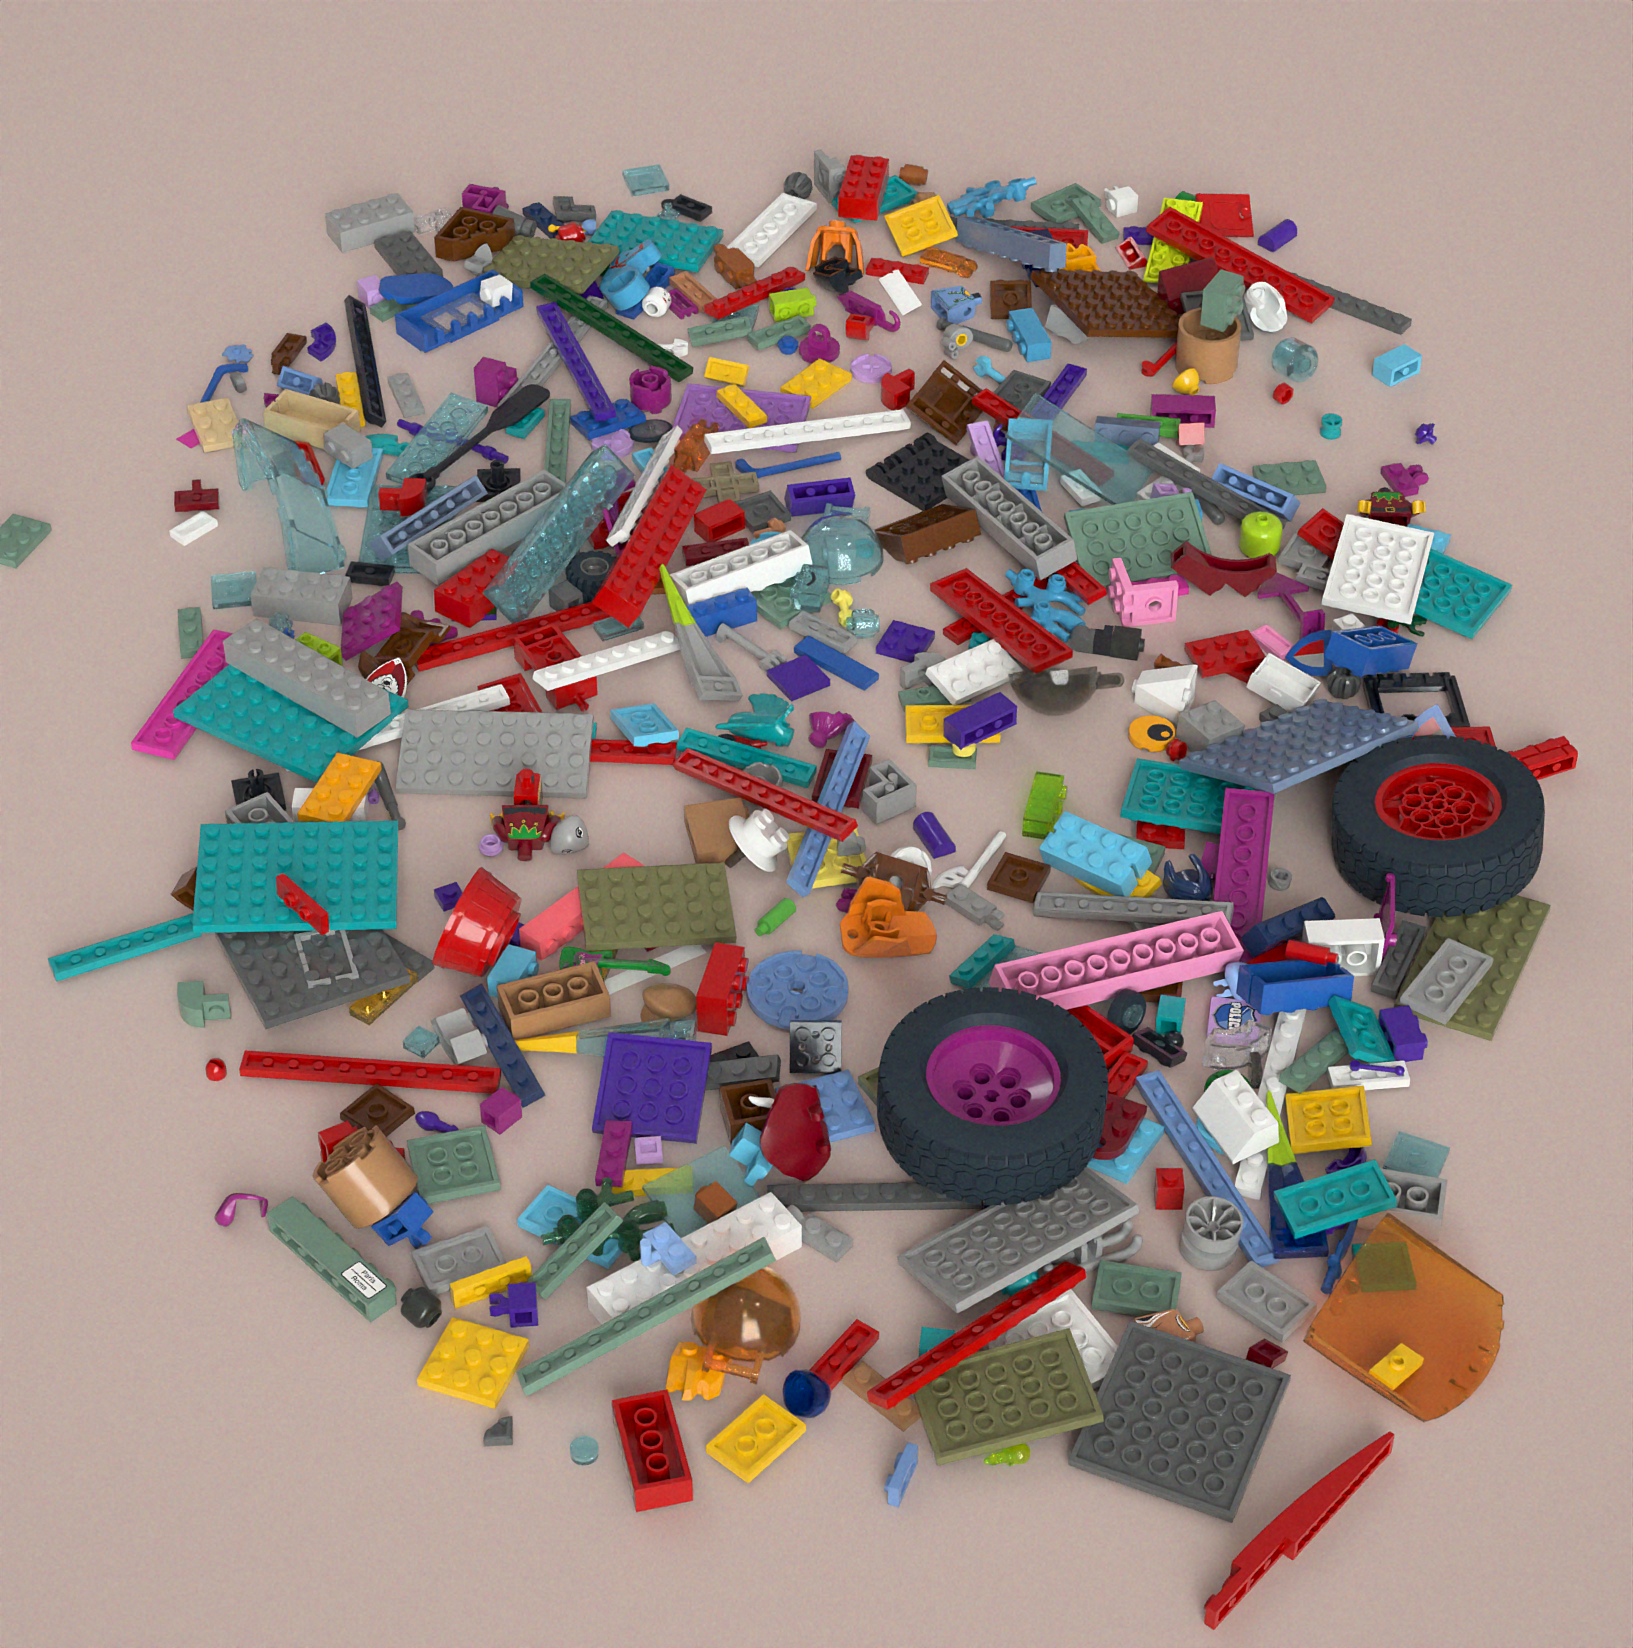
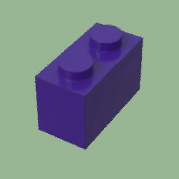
M1410 1006L1381 1009L1378 1022L1395 1060L1405 1062L1423 1060L1424 1049L1427 1048L1428 1041L1426 1034L1421 1032L1418 1017L1413 1015Z

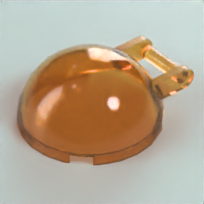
M765 1267L691 1307L690 1320L694 1335L697 1334L701 1342L708 1346L702 1371L709 1372V1370H714L750 1379V1383L757 1385L763 1360L770 1361L779 1355L783 1357L792 1348L800 1333L801 1311L798 1298L792 1287L780 1274L771 1268ZM714 1351L733 1360L755 1362L754 1367L749 1368L713 1359Z

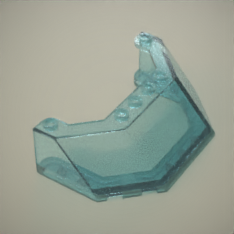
M246 418L240 419V423H237L235 429L232 430L239 485L243 491L253 489V482L264 479L268 480L272 495L276 494L279 507L276 509L281 521L288 570L322 574L344 568V558L347 555L344 546L340 543L329 508L325 485L321 486L319 475L313 472L312 464L306 460L304 450L299 449L297 443Z

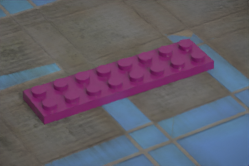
M1225 788L1213 901L1233 902L1234 911L1231 928L1244 950L1239 962L1246 963L1253 959V957L1243 944L1241 937L1255 924L1262 922L1275 794L1266 791Z

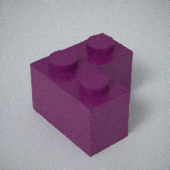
M469 184L462 192V205L464 208L492 214L498 205L507 209L506 191Z
M482 357L474 367L476 402L497 408L500 401L519 380L517 368L506 366V362Z

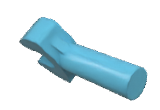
M980 356L975 360L978 364L973 369L979 377L982 378L985 375H989L1000 384L1006 379L1005 376L991 367V359L987 356Z

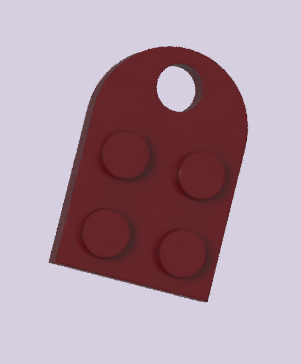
M1108 1093L1103 1131L1099 1142L1103 1147L1096 1149L1093 1158L1110 1160L1122 1155L1147 1113V1106Z

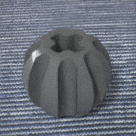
M793 172L784 182L785 194L801 199L808 198L813 189L812 180L807 174L801 172Z
M325 382L323 385L318 383L314 385V389L310 390L309 396L336 404L340 402V393L330 383Z
M1334 667L1327 676V689L1335 698L1348 699L1358 693L1361 677L1351 674V670L1346 667Z

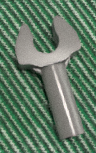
M1188 445L1183 449V457L1188 462H1203L1204 448H1201L1198 452H1193L1194 445Z

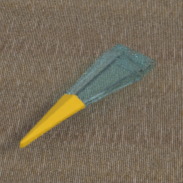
M667 1018L518 1039L515 1042L520 1051H549L604 1056L608 1032L696 1041L698 1026L695 1019L670 1022V1019Z

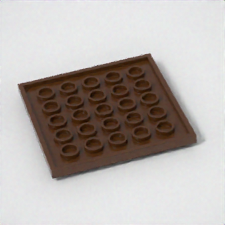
M1041 269V271L1032 270L1030 278L1087 337L1177 338L1180 317L1174 310L1168 308L1167 303L1157 297V293L1134 271L1118 272L1110 270L1109 272L1093 270L1089 272L1059 269L1056 272H1047L1045 269Z

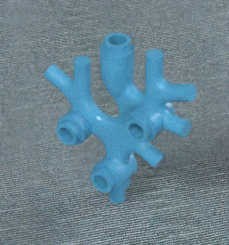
M1035 177L1029 179L1017 178L1009 181L1008 185L1002 187L999 180L990 181L985 184V187L981 188L968 187L966 194L960 195V198L947 203V208L950 215L953 214L954 217L966 213L968 217H973L975 212L979 210L983 218H989L994 215L995 203H999L1003 199H1014L1015 202L1023 201L1026 199L1028 187L1036 185L1037 182Z
M1011 569L1006 572L1005 576L1011 580L1015 593L1027 596V598H1016L1015 606L1033 608L1031 618L1050 633L1067 642L1070 639V634L1054 622L1060 623L1069 633L1077 625L1086 626L1085 621L1076 614L1067 610L1055 609L1049 604L1052 601L1061 602L1079 616H1082L1086 611L1084 607L1077 603L1084 602L1075 593L1064 591L1066 581L1062 575L1054 574L1049 578L1046 589H1039L1033 585L1035 576L1032 570L1022 569L1018 574Z

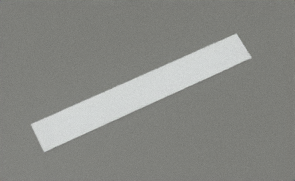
M687 945L654 960L673 968L707 952L701 945ZM627 970L604 980V983L610 995L656 974L647 973V971Z

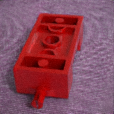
M555 623L513 637L514 658L524 671L530 669L536 671L581 657V654ZM597 676L549 691L545 689L546 698L556 710L576 704L581 711H584V709L586 711L589 708V704L585 700L598 695Z

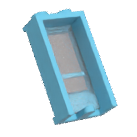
M1009 419L1004 479L1015 489L1047 491L1052 422Z

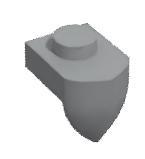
M488 244L480 246L474 256L465 260L464 268L469 269L471 273L476 275L482 273L484 267L492 263V253Z

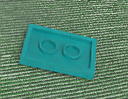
M1333 995L1328 1004L1351 1057L1369 1063L1396 1061L1373 1008Z

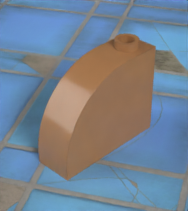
M741 797L684 805L685 827L696 864L724 862L726 865L725 860L740 849L730 832L729 819L735 815L745 819L749 818L748 807L743 806Z

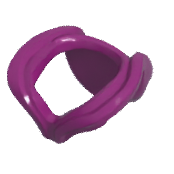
M230 1194L221 1204L214 1219L223 1227L229 1226L234 1220L237 1199L259 1200L261 1217H265L268 1200L253 1194Z

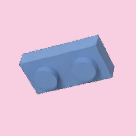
M907 1442L903 1453L899 1452L896 1456L894 1463L895 1472L893 1475H888L884 1491L888 1492L889 1505L900 1506L918 1464V1445Z

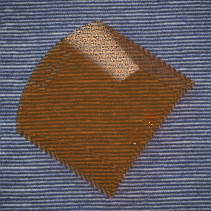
M1387 1213L1357 1251L1308 1327L1303 1342L1354 1378L1424 1423L1439 1418L1458 1407L1475 1392L1488 1375L1501 1345L1499 1341L1505 1320H1502L1504 1298L1502 1293L1395 1216ZM1402 1343L1422 1356L1424 1361L1422 1366L1392 1390L1372 1376L1369 1370Z

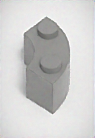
M464 1008L430 1020L441 1046L454 1063L460 1064L487 1054L486 1048H488L486 1037L483 1033L480 1034L479 1029L474 1027L470 1013L466 1012Z

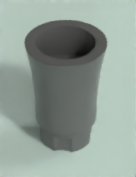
M501 205L494 209L492 214L514 219L515 236L534 237L537 228L535 221L514 213Z

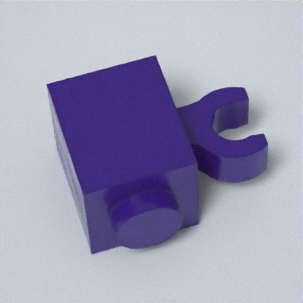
M536 1282L508 1284V1298L499 1293L489 1295L490 1305H492L489 1306L490 1316L497 1317L509 1314L511 1328L538 1326Z

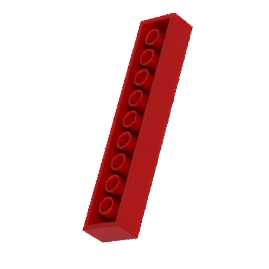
M671 465L655 486L653 494L649 497L647 505L642 510V515L635 522L636 526L630 531L631 536L624 542L591 603L629 628L643 611L661 577L660 566L662 564L665 567L667 566L707 489Z

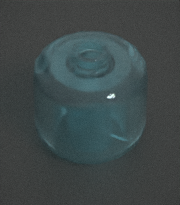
M1291 337L1278 343L1272 353L1271 362L1273 369L1278 374L1295 382H1303L1314 374L1318 366V354L1313 346Z

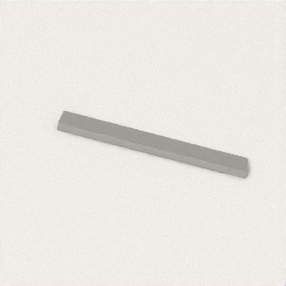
M1037 892L1033 913L1034 916L1169 924L1222 911L1231 926L1234 904L1233 902Z

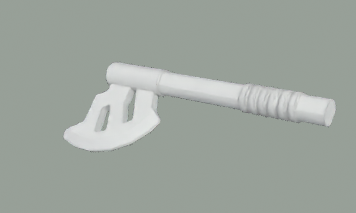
M999 831L972 869L968 871L964 866H958L946 870L935 879L932 887L947 886L954 888L962 884L969 888L991 856L1000 847L1006 837V833Z

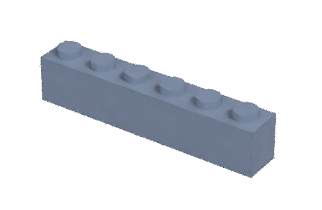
M475 475L378 536L369 544L381 562L488 493Z

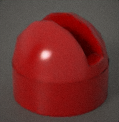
M213 1058L206 1064L205 1071L209 1080L220 1081L226 1077L227 1068L223 1060Z

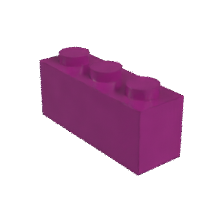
M1152 394L1150 416L1181 419V423L1204 422V428H1214L1216 416L1215 396Z

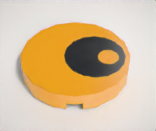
M1141 716L1130 724L1128 738L1131 744L1140 750L1145 748L1149 749L1148 752H1159L1167 749L1168 744L1175 739V728L1170 721L1160 716Z

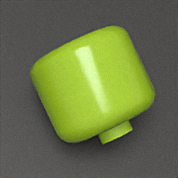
M1262 511L1246 515L1241 522L1239 538L1241 552L1250 558H1256L1268 553L1276 556L1280 550L1283 529L1280 519L1274 514Z

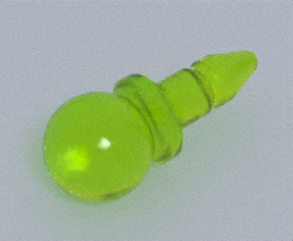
M1026 1443L1003 1448L1002 1452L989 1455L983 1460V1463L993 1466L1002 1463L1008 1466L1020 1465L1030 1459L1031 1451Z

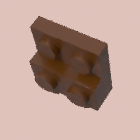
M999 279L990 281L991 319H1009V311L1032 308L1031 280L1005 281Z

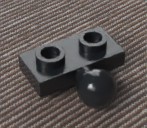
M1146 1027L1132 1034L1133 1044L1139 1047L1140 1051L1157 1059L1163 1066L1171 1068L1184 1062L1187 1052L1181 1049L1184 1044V1038L1178 1031H1169L1163 1037L1151 1028Z

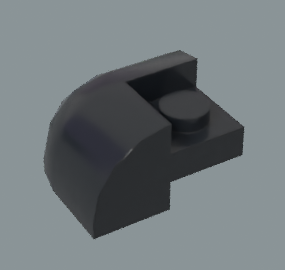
M833 257L815 266V272H813L817 284L821 287L843 294L849 292V285L855 284L856 280L863 277L860 269L849 267L848 260L839 257Z

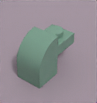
M203 981L178 982L177 998L180 1015L187 1024L205 1028V1020L231 1019L228 993L206 995Z

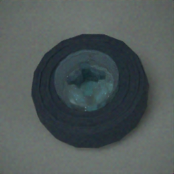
M1133 990L1122 991L1111 1003L1107 1019L1126 1033L1132 1034L1139 1027L1145 1016V998Z

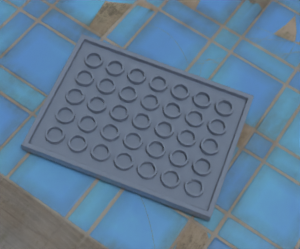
M1317 699L1309 706L1296 708L1295 712L1279 715L1276 720L1262 722L1257 728L1243 730L1242 735L1229 736L1224 739L1225 742L1210 744L1206 747L1207 749L1189 753L1188 757L1179 760L1180 768L1275 794L1367 754L1377 746L1381 747L1382 744L1397 741L1419 731L1418 722L1407 720L1406 717H1394L1389 713H1376L1372 709L1363 710L1359 709L1358 706H1346L1341 702L1333 703L1328 702L1327 699Z

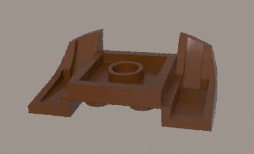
M401 612L400 631L391 635L375 657L365 651H361L358 669L364 679H367L381 665L400 658L406 670L408 685L415 676L412 667L417 663L420 656L429 647L431 642L440 643L452 627L448 624L421 620Z

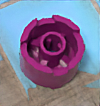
M649 366V370L639 372V369H636L631 373L629 377L631 403L638 409L649 411L651 414L661 413L662 409L666 408L672 400L671 377L668 376L667 370Z

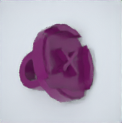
M823 324L813 325L808 333V337L804 338L799 344V355L802 356L804 361L811 364L819 358L833 362L840 354L839 342L830 337L829 329Z

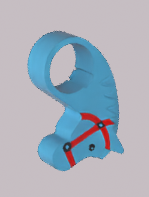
M651 239L644 241L630 251H623L611 262V266L605 273L600 284V290L614 309L620 311L629 309L640 302L648 293L650 285L642 274L662 256Z

